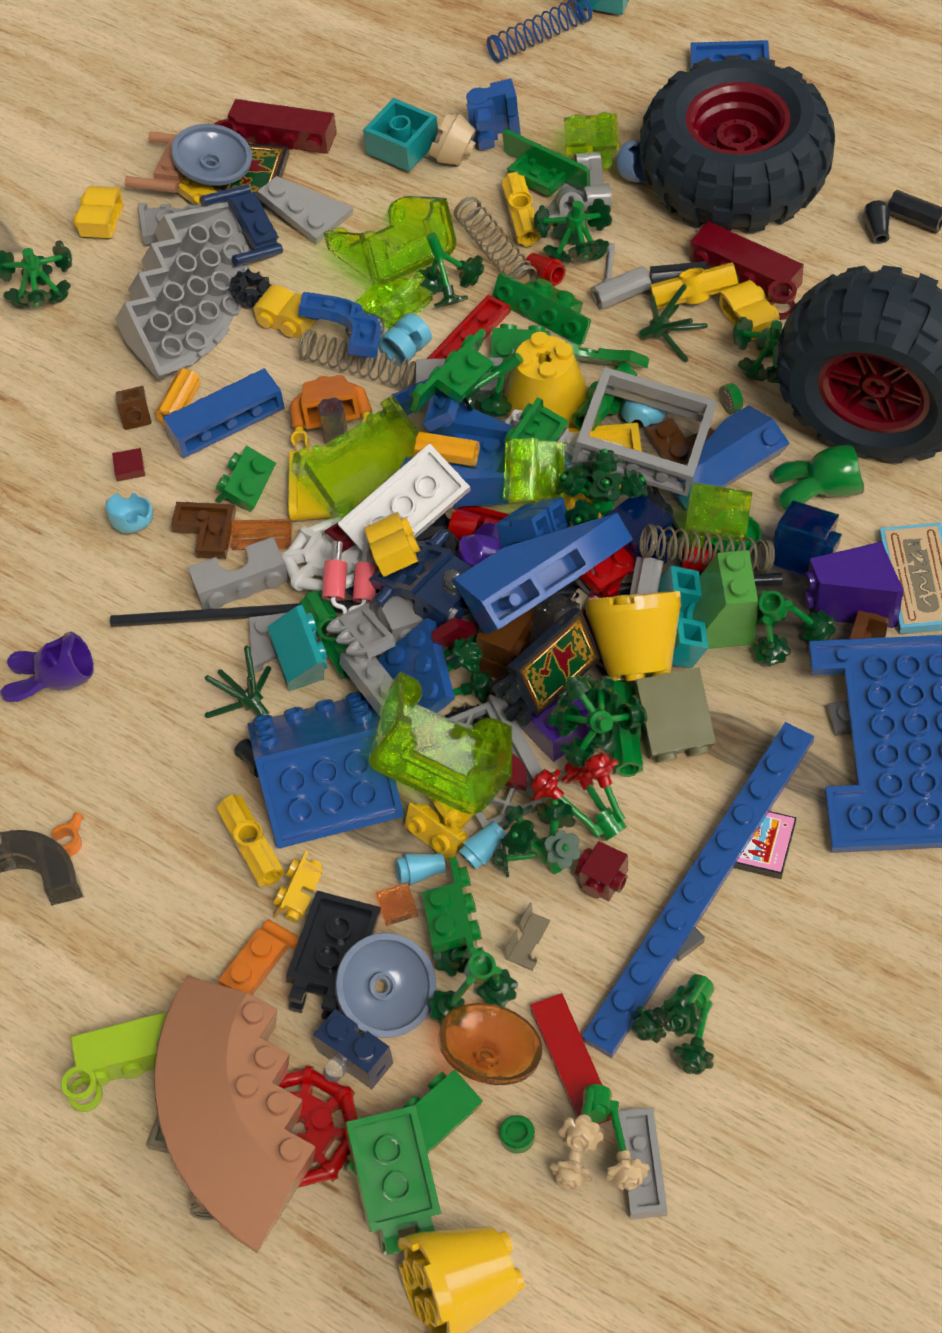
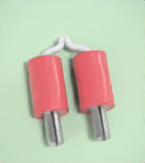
M333 541L331 560L324 561L321 598L331 601L334 607L341 609L343 614L347 613L346 607L336 603V601L345 600L348 563L341 560L343 543L338 541L337 560H335L337 541ZM368 543L363 544L362 562L355 564L353 601L361 604L350 607L348 612L364 604L374 603L372 598L376 596L377 589L372 586L369 579L378 570V565L372 563L373 554L370 545L368 562H366Z

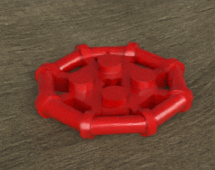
M306 1065L305 1069L287 1073L279 1087L284 1089L302 1084L300 1093L290 1092L303 1100L301 1115L296 1124L299 1122L304 1123V1128L307 1132L305 1134L298 1133L296 1136L316 1146L313 1163L317 1162L319 1168L308 1170L298 1188L327 1180L334 1182L339 1178L337 1174L351 1153L345 1128L334 1127L332 1113L341 1109L344 1123L358 1119L353 1099L355 1094L350 1086H342L315 1071L314 1066ZM313 1086L333 1097L327 1103L311 1095ZM334 1140L340 1141L339 1147L331 1159L328 1160L325 1154Z

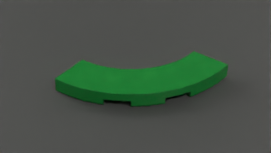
M565 341L572 346L574 356L579 362L613 367L619 366L623 362L631 365L632 368H648L649 358L632 350L598 348L597 351L581 348L580 344Z

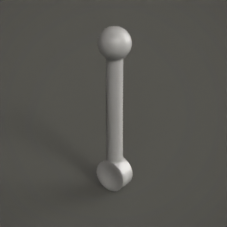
M609 243L606 277L603 282L611 279L615 243Z

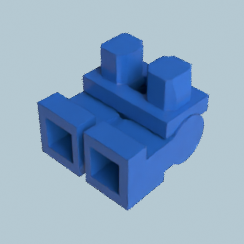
M512 78L490 83L488 88H473L467 93L468 121L476 129L472 141L479 145L480 150L494 148V140H498L497 134L502 133L505 129L521 135L517 95Z
M563 497L541 499L535 504L526 503L496 523L501 548L571 526L570 521L566 518L567 509Z

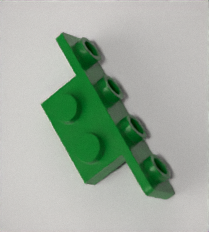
M508 129L502 132L504 151L518 158L507 168V173L517 172L519 175L524 176L528 187L550 197L565 182L583 190L584 187L591 186L590 169L585 165Z
M504 273L498 275L492 297L510 305L512 310L580 345L584 344L591 319L580 314L583 302L574 298V294L554 288L552 283L545 279H536L535 281L523 284Z
M481 328L474 336L469 334L463 341L461 348L458 351L453 350L448 355L441 368L439 366L434 368L425 384L419 383L411 394L413 402L410 410L416 413L439 390L460 403L492 371L494 362L478 352L486 334L485 330Z
M451 857L450 864L454 883L422 892L432 947L435 954L467 945L468 950L471 947H475L478 952H484L483 947L478 948L477 940L482 939V934L477 919L472 920L471 913H475L477 910L472 893H467L466 890L467 886H471L467 867H460L457 857Z

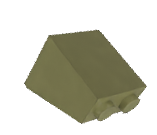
M700 667L636 679L632 686L633 696L638 698L639 704L645 708L647 713V722L642 724L640 728L649 759L658 758V763L676 760L679 753L689 752L690 757L709 753L708 748L712 747L716 740Z

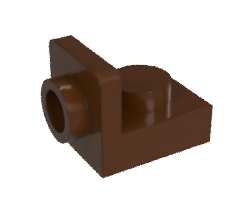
M144 385L116 392L117 406L125 430L152 423Z
M859 610L850 639L885 638L889 619L876 613H867Z

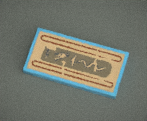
M941 523L880 528V542L882 541L904 590L898 620L899 633L942 630Z

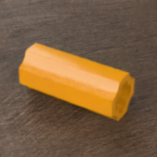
M184 368L177 371L154 412L161 424L165 425L163 417L190 404L201 384L199 375L196 372Z
M424 432L418 433L414 448L415 456L430 443L448 463L476 466L480 450L478 441Z

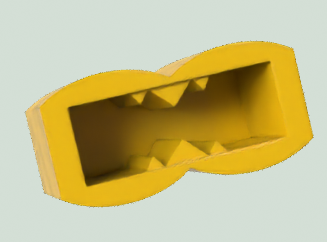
M88 186L85 193L81 195V206L78 212L74 214V227L78 229L80 237L112 238L124 205L120 187Z
M748 280L720 291L719 306L733 326L740 322L741 317H746L753 322L752 331L762 332L765 328L770 329L773 321H779L777 308L765 299L763 289L760 286H756L753 281Z
M271 285L253 307L256 321L262 327L275 330L280 329L288 337L301 338L306 330H310L317 320L299 316L302 294H294L289 289L279 285Z
M397 511L364 526L371 552L383 577L418 562L416 552L420 551V547L413 535L414 530L407 517L401 518Z

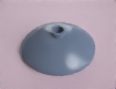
M198 124L182 130L172 143L171 155L177 169L186 177L201 184L220 186L233 183L245 176L251 166L252 153L246 140L237 132L221 125Z
M393 933L374 934L356 942L342 957L335 976V994L342 1013L357 1023L359 1030L363 1033L368 1031L375 1037L381 1038L404 1035L419 1026L429 1014L431 1009L427 1002L430 998H433V994L436 992L434 968L426 953L412 940ZM378 980L384 984L382 993H378L375 990V983Z

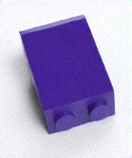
M882 541L810 558L808 572H805L807 587L803 591V600L807 609L811 608L812 612L816 614L818 611L824 610L827 615L835 618V622L852 624L855 623L858 611L860 610L887 617L889 619L888 628L898 626L904 590Z

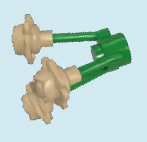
M593 1084L585 1087L583 1090L581 1115L576 1120L566 1118L564 1126L559 1128L558 1134L563 1137V1144L569 1146L572 1150L569 1151L567 1160L551 1163L549 1168L552 1170V1174L556 1176V1182L563 1188L576 1191L583 1183L592 1181L590 1171L581 1164L582 1152L596 1150L597 1143L602 1141L604 1137L599 1131L600 1127L597 1123L605 1121L608 1115H611L619 1153L616 1155L618 1163L607 1169L606 1180L614 1182L620 1190L627 1189L630 1191L636 1189L638 1185H642L643 1179L648 1177L647 1172L650 1170V1166L642 1163L640 1159L633 1160L631 1152L626 1149L618 1114L619 1102L611 1100L612 1092L604 1085Z

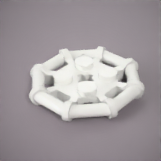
M337 513L333 518L310 527H301L291 546L281 554L291 579V586L297 591L303 589L312 591L322 590L323 580L312 578L314 575L323 577L324 561L331 560L332 544L322 534H324L326 529L345 517L342 516V513ZM357 545L342 553L341 560L348 563L346 589L354 586L355 572L353 573V571H355V564L362 562V551ZM306 562L307 565L299 570L297 564Z

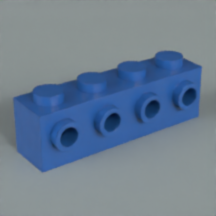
M263 368L163 417L168 437L181 456L185 458L285 409L281 389L267 370Z

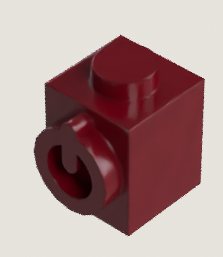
M600 841L597 842L593 850L587 848L581 855L574 873L580 879V888L593 898H602L610 901L615 891L620 893L628 878L626 874L628 872V854Z

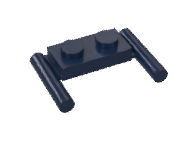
M246 184L200 196L199 201L202 207L228 201V205L251 247L254 249L233 255L232 263L234 266L283 253L282 245L277 242L279 236L255 192L251 193L249 185Z

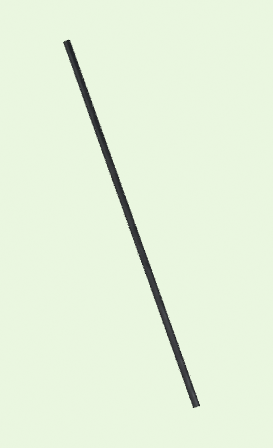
M782 573L753 574L755 586L782 585L783 583ZM632 582L621 583L620 586L622 588L618 590V594L629 595ZM578 585L570 586L554 594L557 595V599H566L578 588L585 594L587 593ZM353 600L336 601V603L344 605L347 612L350 607L361 604ZM300 603L111 615L110 624L111 627L249 619V617L287 613L296 606H299ZM332 605L336 613H343L341 609Z

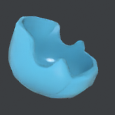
M624 399L621 406V415L627 423L640 420L644 427H647L649 424L660 423L666 418L668 413L667 411L628 399Z
M116 493L106 501L105 505L110 523L114 529L121 533L141 531L153 519L154 510L152 504L147 498L139 497L136 493H132L129 498H122Z

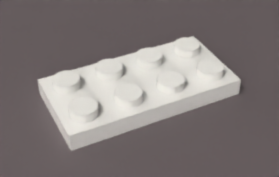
M429 443L338 522V525L362 552L363 544L368 543V558L369 541L364 526L398 511L401 518L407 517L414 530L413 535L416 538L471 489Z

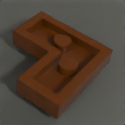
M673 418L646 428V436L660 458L687 465L698 433L685 438ZM712 427L708 430L705 442L714 433Z
M176 501L171 523L172 530L179 533H199L195 548L197 558L216 557L217 559H226L236 515L235 505Z

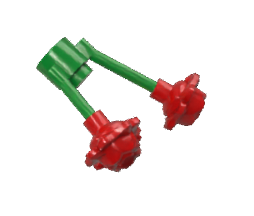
M601 752L591 756L588 760H585L584 767H576L567 762L564 768L566 775L561 779L566 784L579 783L583 791L587 790L600 811L599 814L593 817L597 822L596 824L563 796L564 792L557 787L559 782L557 778L561 772L559 769L551 773L543 769L533 778L530 784L531 789L534 791V795L531 798L532 801L549 796L551 799H560L572 805V814L591 830L595 838L602 835L604 840L607 841L627 827L623 821L626 817L620 810L610 786L613 783L609 774L612 772L613 766L618 764V761L609 759L605 753ZM592 779L598 781L600 788H604L611 808L605 807L593 787L594 782Z

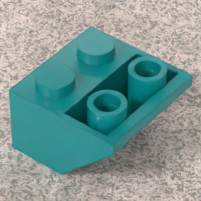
M303 605L296 606L267 626L268 635L289 692L324 680V669L328 668L324 645L322 641L316 642L318 640L315 632L317 628L312 614H306Z

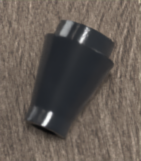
M880 200L868 203L864 207L862 216L872 235L873 242L876 244L885 243L890 239V208L886 206L884 201Z

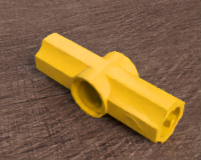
M517 172L508 173L501 180L509 210L510 223L513 225L518 244H522L525 247L534 246L541 239V234L534 227L535 212L532 196L528 192L524 176L519 175Z
M732 262L706 270L702 268L688 269L683 271L679 277L654 283L650 286L652 295L655 297L657 309H662L668 305L683 284H686L687 288L676 304L684 302L686 304H698L708 300L710 295L738 285V279Z
M232 794L223 798L216 807L217 812L235 842L239 855L245 860L259 887H269L277 883L284 875V870L267 842L261 825L256 822L241 795L236 796ZM255 838L252 842H245L247 839Z

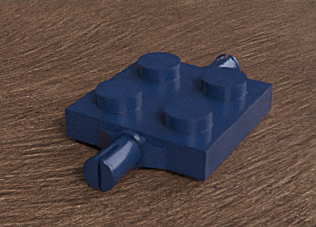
M439 529L430 540L417 541L420 547V551L416 552L418 562L383 577L380 569H378L369 579L375 589L381 590L372 598L374 604L379 608H383L391 597L396 595L415 600V594L453 557L450 549L441 547L450 538L448 532L444 529Z

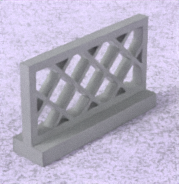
M495 693L489 695V702L431 725V730L465 797L476 811L474 815L482 829L493 821L499 826L508 823L504 818L509 813L507 811L518 806L511 803L517 789H510L506 801L489 796L494 786V778L504 751L517 756L526 768L527 790L526 792L517 791L527 793L532 798L534 791L531 789L530 784L533 778L542 771L516 719L513 722L507 720L504 710L509 706L504 697L498 698ZM487 714L491 721L487 730L471 726L474 718ZM450 728L462 731L458 742L445 739L442 732ZM468 733L484 737L479 749L463 745ZM489 739L503 744L504 748L500 756L484 751ZM460 751L476 756L471 768L457 764L456 759ZM481 758L497 763L492 775L476 770ZM473 777L489 782L484 794L470 789L469 785ZM549 796L540 798L521 806L523 809L530 804L533 806L524 816L537 811L536 804L545 803L546 800L551 798ZM486 803L502 807L500 815L487 821L482 813Z

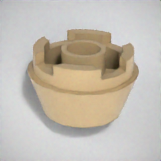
M449 112L439 127L440 130L435 142H432L429 155L436 158L438 163L460 165L465 156L470 157L476 142L472 140L476 129L461 114L456 115Z

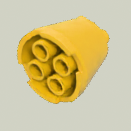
M536 332L516 350V353L522 356L523 363L509 372L503 391L507 401L512 404L511 411L506 412L507 417L509 418L514 409L523 411L528 403L533 404L536 398L539 397L543 400L544 407L569 421L568 428H575L576 425L572 423V415L586 400L589 389L574 356L573 348L558 337L547 335L544 332Z
M680 591L653 592L651 594L622 595L585 600V611L607 674L614 681H635L647 676L671 673L681 607Z
M492 1226L418 1232L402 1237L398 1241L397 1245L400 1251L404 1250L405 1259L403 1263L398 1265L408 1302L415 1319L420 1318L424 1326L427 1325L430 1330L429 1333H468L515 1299L518 1291L523 1290L525 1287L522 1274L517 1267L514 1268L509 1254L513 1252V1246L506 1231L498 1233Z

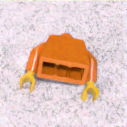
M343 375L320 376L316 380L303 383L302 392L290 404L292 429L295 430L291 435L294 450L297 451L296 445L299 441H305L306 449L309 450L311 444L307 433L304 431L305 428L308 430L360 419V416H363L362 434L365 437H368L367 427L369 426L374 427L377 434H379V419L371 415L373 410L365 389L348 382Z

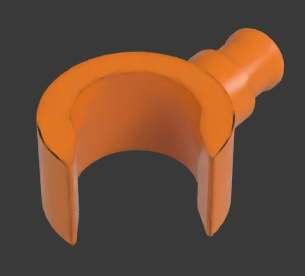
M75 812L67 824L59 825L51 832L54 841L66 836L74 837L69 844L58 848L61 857L74 856L81 849L82 840L78 830L84 817L80 813Z

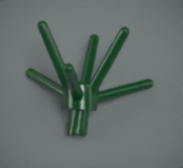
M686 284L679 288L660 316L655 297L651 295L649 300L653 319L650 320L649 326L639 330L643 340L652 336L657 338L663 337L684 362H688V357L668 334L672 331L705 329L708 327L707 323L691 324L693 322L692 318L674 322L669 321L679 308V305L676 303L686 290Z
M249 646L244 647L248 672L246 690L238 685L222 669H219L217 673L231 687L209 675L205 676L207 682L237 698L239 701L206 712L205 718L218 716L242 707L246 711L251 709L257 717L270 713L261 702L264 697L260 692L268 678L271 667L266 666L256 685Z

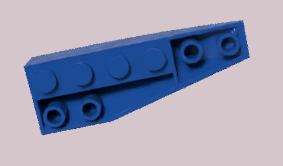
M618 513L504 547L452 579L483 633L488 634L499 630L628 544L633 538Z

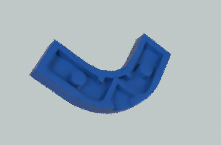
M303 292L299 305V316L312 320H329L343 325L351 333L348 354L356 355L360 358H377L381 326L374 314L369 316L362 311V305L348 299Z
M428 379L421 381L419 383L425 384L428 381ZM419 383L392 394L386 410L392 420L399 416H408L413 413L410 410L413 402L411 394ZM439 390L422 406H428L423 421L424 426L429 432L437 428L443 429L450 426L455 420L460 403Z

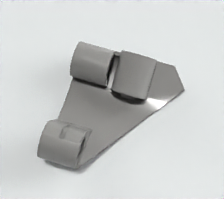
M599 146L574 149V159L572 160L590 169L591 186H586L583 190L565 182L555 199L545 208L549 211V218L567 217L575 201H580L584 204L583 212L587 211V207L593 205V201L598 198L602 199L605 205H609L612 208L609 183L604 184Z

